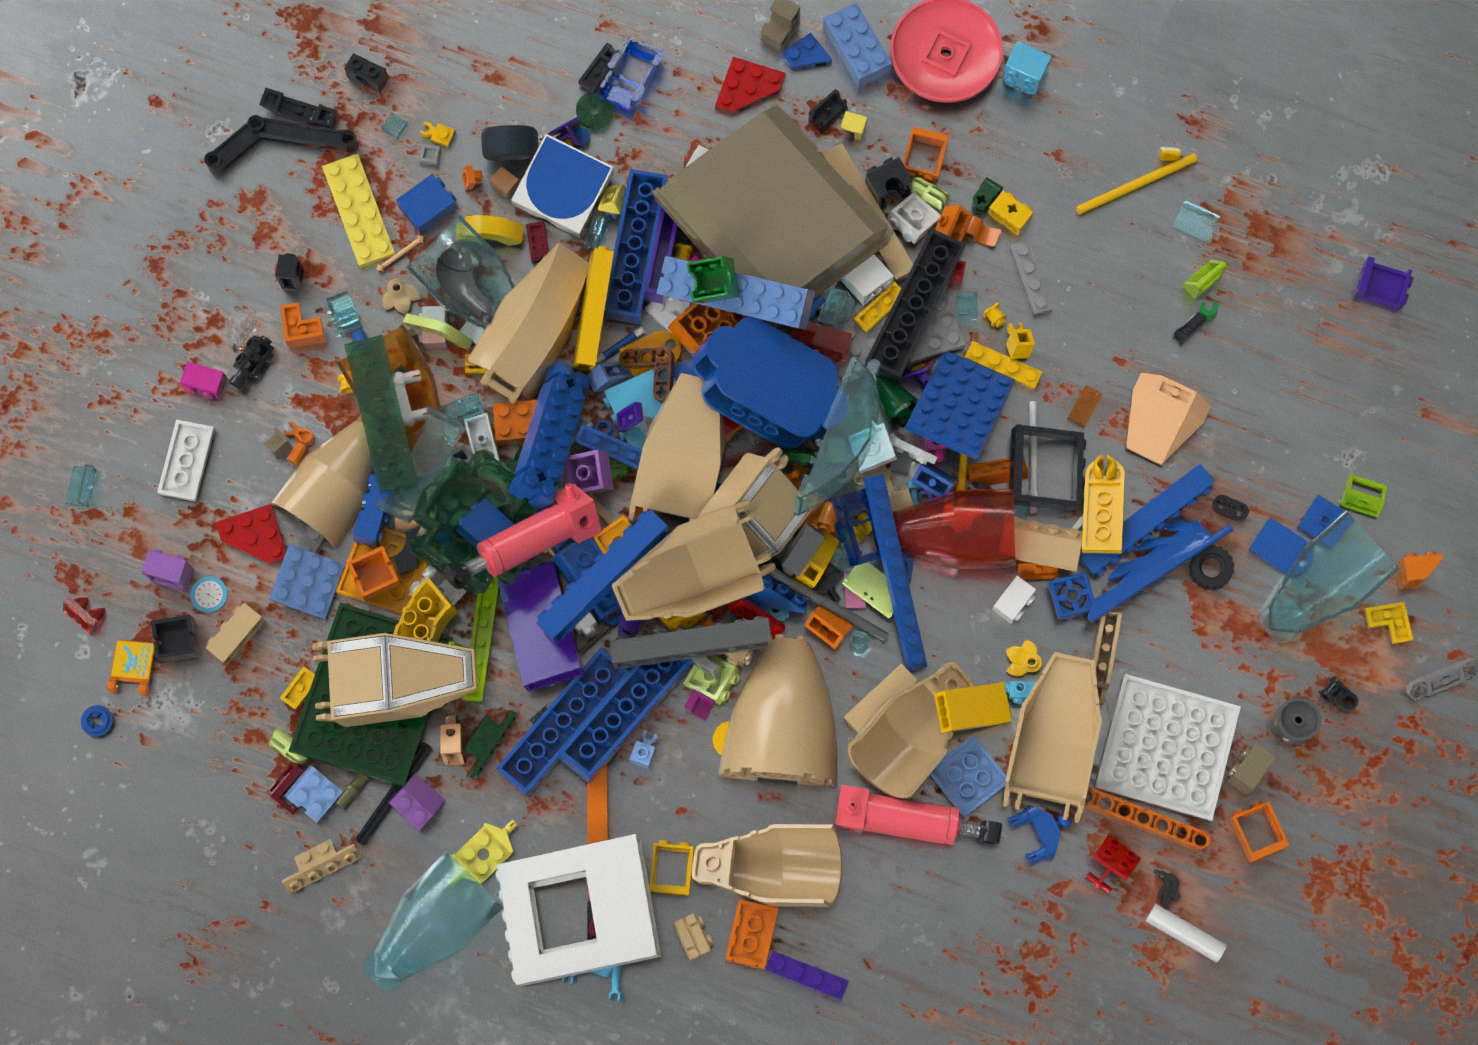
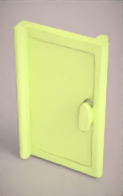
M861 558L842 584L890 619L894 612L885 574Z

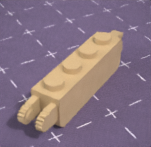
M1117 607L1099 618L1092 660L1095 663L1097 689L1101 691L1099 696L1100 705H1104L1106 692L1109 689L1122 612Z

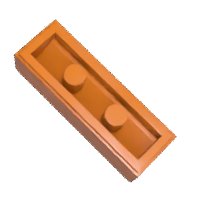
M1024 455L1022 480L1028 478V467ZM1010 458L967 465L970 483L975 481L990 486L1009 482Z

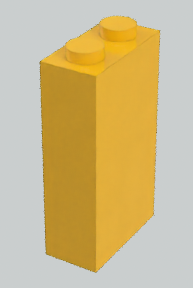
M1004 682L944 690L934 694L941 733L1000 725L1012 721Z

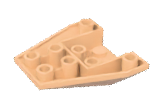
M1141 373L1132 392L1126 449L1162 465L1204 423L1211 405L1196 391L1162 375Z

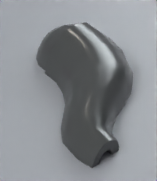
M453 247L446 249L438 257L436 264L437 279L441 288L448 295L468 307L475 314L477 322L489 325L492 320V306L474 281L470 253L468 251L458 252Z

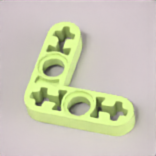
M406 314L403 324L406 326L439 334L454 345L466 350H470L473 342L472 339L442 321L412 314Z

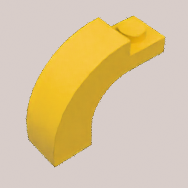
M465 216L464 221L457 222L455 240L464 242L473 239H490L507 246L522 244L524 225L496 216Z

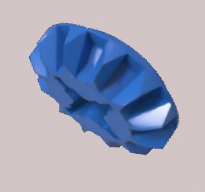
M101 705L89 707L81 717L82 729L88 735L95 737L106 735L111 729L113 722L112 713ZM99 716H101L100 720L102 721L103 725L97 724L96 726H94L95 722L91 719V717L98 719Z

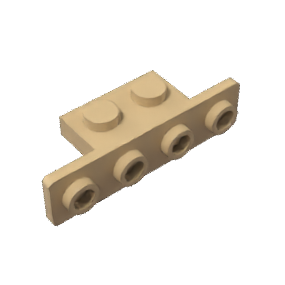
M328 839L295 856L294 859L299 872L283 879L282 884L288 893L291 894L355 862L362 856L355 844L336 852L331 839Z

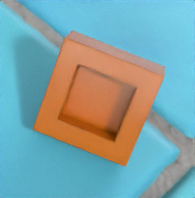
M472 165L465 166L461 173L465 191L473 190L475 184L481 183V179H483L482 171L473 170Z

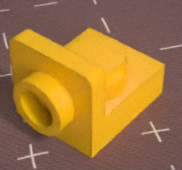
M862 512V515L858 516L856 521L847 525L842 532L856 545L867 538L873 531V520L865 512Z

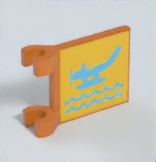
M117 640L111 674L106 687L109 693H118L119 681L139 683L138 693L141 696H149L150 678L155 656L153 643Z

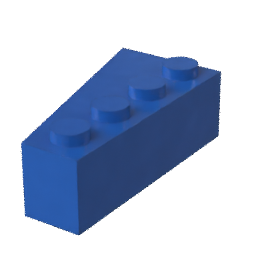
M375 458L373 463L376 468L375 474H370L368 480V490L370 491L364 494L362 503L364 511H359L353 539L355 543L377 548L378 543L382 542L384 538V526L388 525L390 521L391 507L394 508L397 497L395 494L398 490L396 482L402 479L400 478L397 463Z

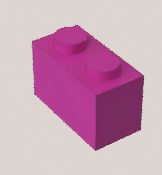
M187 362L180 384L184 391L195 394V392H198L209 399H213V397L220 399L227 376L223 371Z

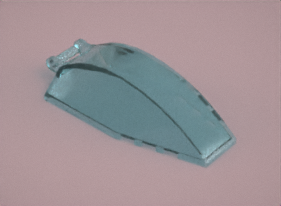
M851 358L823 428L827 429L824 440L818 439L816 445L820 446L817 458L811 457L809 462L814 464L810 476L804 475L797 493L794 515L799 516L837 494L854 477L868 456L874 440L879 415V394L876 384V373L880 368L878 360H870L866 367L858 358Z

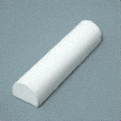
M1156 903L1145 920L1148 924L1215 963L1220 960L1227 947L1225 943Z

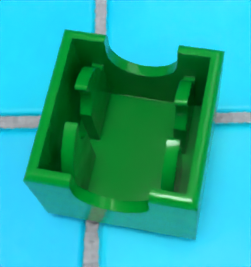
M720 256L687 263L688 274H691L694 280V291H691L692 302L704 304L739 297L733 258Z

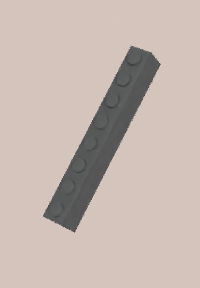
M759 616L749 621L739 619L733 621V623L725 624L724 622H718L714 626L708 627L698 625L694 629L678 628L674 632L657 631L653 635L637 634L633 638L617 637L615 640L610 641L612 664L615 669L773 647L769 619Z

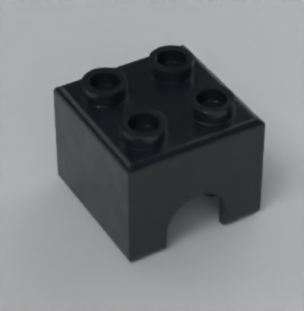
M893 157L888 158L883 162V165L879 167L873 166L866 171L865 183L881 210L888 207L885 200L887 199L886 196L889 195V191L897 192L902 199L911 195L913 180L899 157L895 159Z

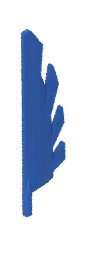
M1179 518L1175 519L1165 526V530L1177 533L1171 537L1149 538L1137 547V551L1153 549L1146 556L1121 563L1107 578L1108 582L1124 575L1126 576L1115 588L1094 599L1087 616L1088 620L1093 623L1231 533L1233 531L1232 526L1229 524L1212 535L1197 520L1188 523Z

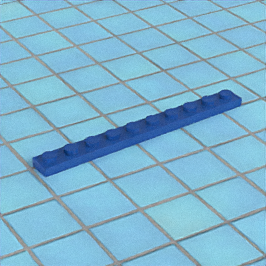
M884 473L865 477L863 481L906 669L911 671L927 667Z

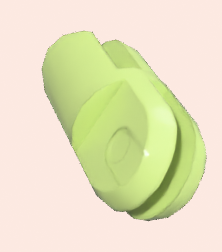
M913 178L911 192H915L925 202L941 210L950 194L922 178Z
M275 729L269 746L295 764L302 765L306 763L307 757L289 752L293 738L283 730Z

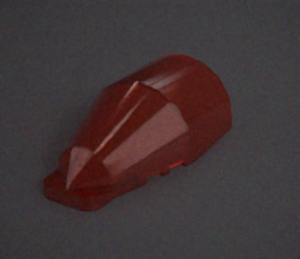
M1015 489L954 490L948 494L934 497L931 500L917 503L898 511H892L901 552L955 569L1017 568L1014 527Z

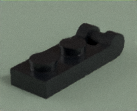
M606 43L578 80V84L595 93L615 64L620 61L623 52L619 49L615 50L611 44Z

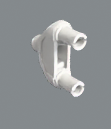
M416 369L406 373L395 372L383 393L384 400L381 398L374 399L371 403V409L375 413H382L387 408L388 414L408 427L415 425V422L431 419V413L423 415V413L430 412L429 407L411 410L405 389L406 384L421 381V376L413 377L420 374V371Z

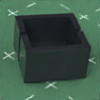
M190 614L151 621L152 636L155 640L153 642L155 659L160 664L199 658L198 640L195 638L197 637L196 623Z

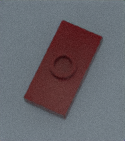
M545 222L526 224L531 262L542 260L549 252Z

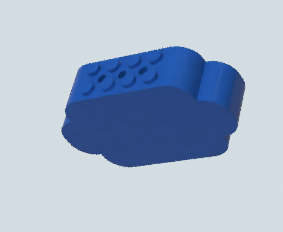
M746 317L740 320L733 328L729 326L717 328L699 345L693 357L694 371L704 381L701 392L705 403L716 412L781 448L795 449L807 439L816 440L822 438L843 420L846 413L847 399L843 391L836 386L838 371L833 362L821 355L817 350L805 346L801 341L791 338L785 332L777 330L769 323L758 318Z

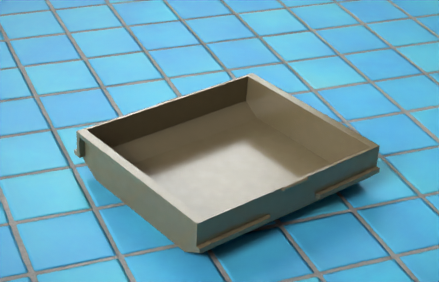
M776 102L770 106V109L761 112L675 174L661 189L656 188L652 191L657 203L703 253L705 259L720 256L733 258L736 273L815 291L814 299L888 245L890 236L894 233L851 184L848 185L818 152L817 146ZM762 320L774 328L780 325L779 323Z

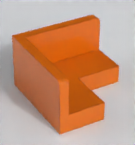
M299 302L280 305L285 342L289 349L327 342L321 317L302 320Z

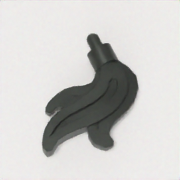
M1155 869L1154 873L1158 874L1157 877L1164 882L1163 887L1158 891L1157 898L1158 900L1161 899L1162 907L1168 910V903L1171 898L1175 900L1181 898L1177 893L1178 879L1174 874Z

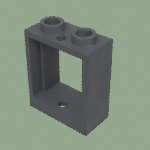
M806 521L780 559L782 570L790 576H793V574L799 576L825 539L823 532Z

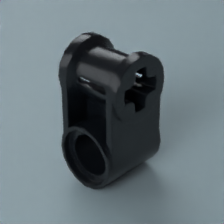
M1331 677L1329 679L1330 682L1324 689H1320L1319 694L1340 710V712L1345 714L1351 713L1358 705V697L1345 687L1340 680ZM1343 699H1349L1352 702V707L1345 706Z

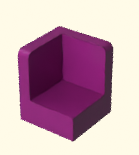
M693 689L684 709L703 720H707L715 705V700Z

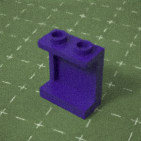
M1368 256L1363 264L1354 297L1399 310L1402 305H1406L1409 294H1406L1407 288L1411 287L1414 279L1411 276L1412 270L1408 269L1407 272L1380 265L1374 263L1375 258Z

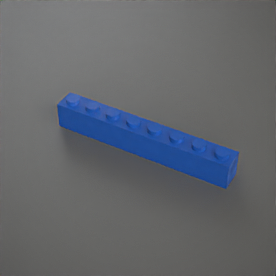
M1201 464L1197 465L1123 522L1122 554L1082 553L1079 555L1078 563L1091 578L1095 575L1100 577L1107 571L1106 567L1112 563L1114 566L1122 560L1121 556L1125 552L1128 554L1133 552L1138 547L1137 543L1141 540L1145 542L1151 538L1154 530L1158 529L1160 531L1168 524L1167 520L1171 517L1175 519L1183 513L1182 509L1188 506L1190 508L1198 501L1197 497L1201 494L1206 496L1213 490L1212 486L1215 480Z

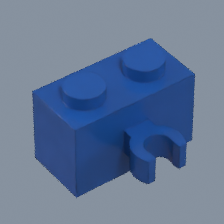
M930 462L920 464L911 480L924 488L919 493L918 498L921 499L924 494H927L929 496L927 504L934 500V495L943 501L948 499L959 480Z

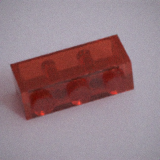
M808 321L806 330L793 327L790 336L795 340L801 341L805 346L817 350L821 355L829 356L834 361H845L852 343V333Z

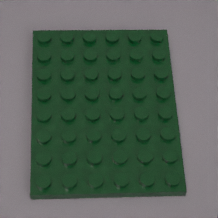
M340 602L327 641L381 633L394 634L399 620ZM442 634L439 643L449 644V641H453V637ZM328 649L323 650L322 655H328ZM328 661L319 662L289 752L404 787L429 712L422 717L344 727L334 721H317L316 715L331 714L330 708H315L316 703L330 702Z

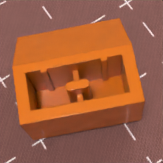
M1434 551L1424 553L1422 556H1417L1416 553L1406 554L1395 565L1398 589L1419 587L1444 558L1443 554H1437Z

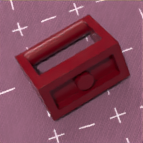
M291 762L266 793L294 815L299 808L295 804L289 807L279 798L299 773L301 775L304 773L300 767Z

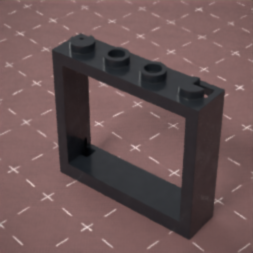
M1016 424L1011 429L1008 504L1070 512L1078 511L1084 505V495H1082V488L1085 485L1083 469L1086 465V459L1083 458L1084 450L1086 449L1084 432ZM1024 435L1074 441L1072 500L1022 495Z

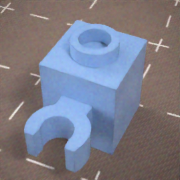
M644 730L642 733L643 743L636 740L630 756V762L650 769L656 753V748L651 745L657 741V734H654L653 738L648 740L646 738L647 730Z

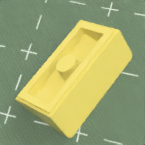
M623 183L606 188L598 206L599 211L621 214L626 193Z

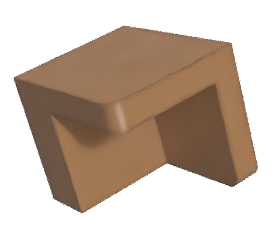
M500 167L489 180L491 187L507 200L512 197L520 184L519 179L503 167Z

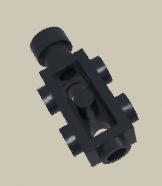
M254 335L250 338L243 352L236 357L233 367L238 371L235 375H232L228 382L237 389L242 390L247 378L253 379L260 376L263 371L262 365L273 357L272 351L274 347L270 345L272 341L263 335L262 337Z

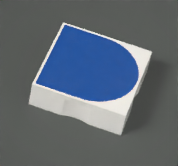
M545 134L511 200L512 205L535 217L545 219L557 228L581 238L592 217L597 201L602 197L614 174V167Z

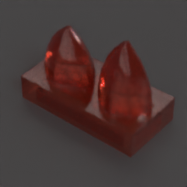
M68 597L63 601V611L90 635L95 633L97 625L104 616L105 607L86 611L88 597L75 599Z

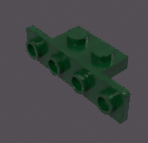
M509 710L500 724H497L487 716L483 717L463 748L464 751L477 759L467 773V778L473 779L480 775L483 770L482 764L485 760L488 761L494 753L492 749L505 736L503 732L514 723L516 719L514 717L515 711Z

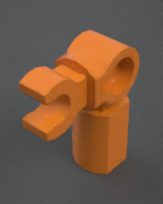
M289 422L288 424L293 427V430L291 432L284 430L283 432L289 438L295 437L298 442L295 443L286 459L298 466L308 450L307 446H311L315 442V436L309 429L298 428L294 422Z

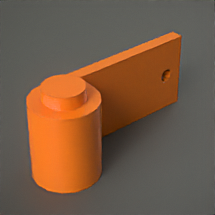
M825 502L823 507L816 506L800 527H803L807 521L823 533L834 532L841 516L842 508L832 502Z

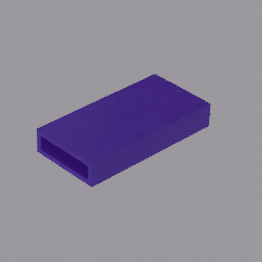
M544 562L540 566L525 568L519 573L506 574L502 578L497 579L525 689L530 692L585 674L574 630L572 629L556 645L536 623L538 620L537 616L543 610L547 611L557 596L560 595L562 597L564 595L559 571L554 562Z

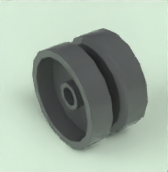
M1305 698L1287 700L1276 710L1273 717V729L1276 736L1289 745L1306 743L1318 733L1321 727L1319 709L1313 702Z

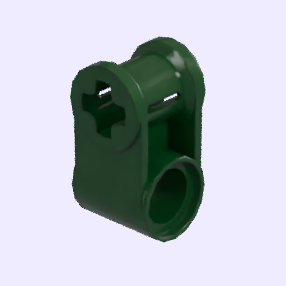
M986 177L973 196L972 211L977 215L985 214L1002 192L1003 186Z

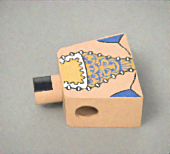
M447 716L446 725L440 726V752L445 766L465 765V751L463 750L464 733L461 724H458L457 716Z

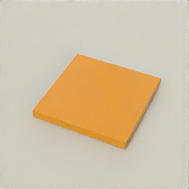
M384 527V538L382 542L378 543L377 548L381 546L385 548L402 586L365 602L346 563L335 593L402 616L403 608L407 606L412 598L408 595L411 592L409 587L416 580L420 582L424 577L422 573L430 565L433 557L431 553L434 547L436 548L437 546L431 543L422 550L418 559L419 569L400 575L393 556L400 553L404 548L406 534ZM354 542L347 562L376 548Z

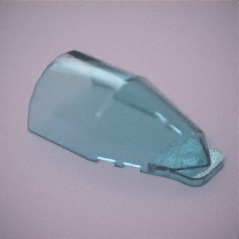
M459 215L405 270L447 312L485 330L487 325L477 322L475 314L468 307L448 295L441 288L436 273L438 257H440L443 251L451 247L458 252L468 251L470 253L474 281L478 289L491 304L492 317L504 296L515 286L503 264L501 256Z
M1344 510L1300 549L1269 605L1259 613L1258 621L1276 642L1281 644L1287 643L1296 634L1315 627L1330 618L1333 619L1346 611L1357 608L1398 572L1400 568L1353 517Z
M446 851L402 895L374 952L364 961L363 970L380 989L392 991L402 981L460 952L503 907Z

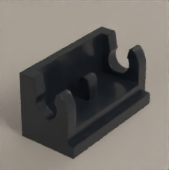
M834 89L809 112L808 121L820 133H823L848 110L847 100L840 98V93L837 89Z

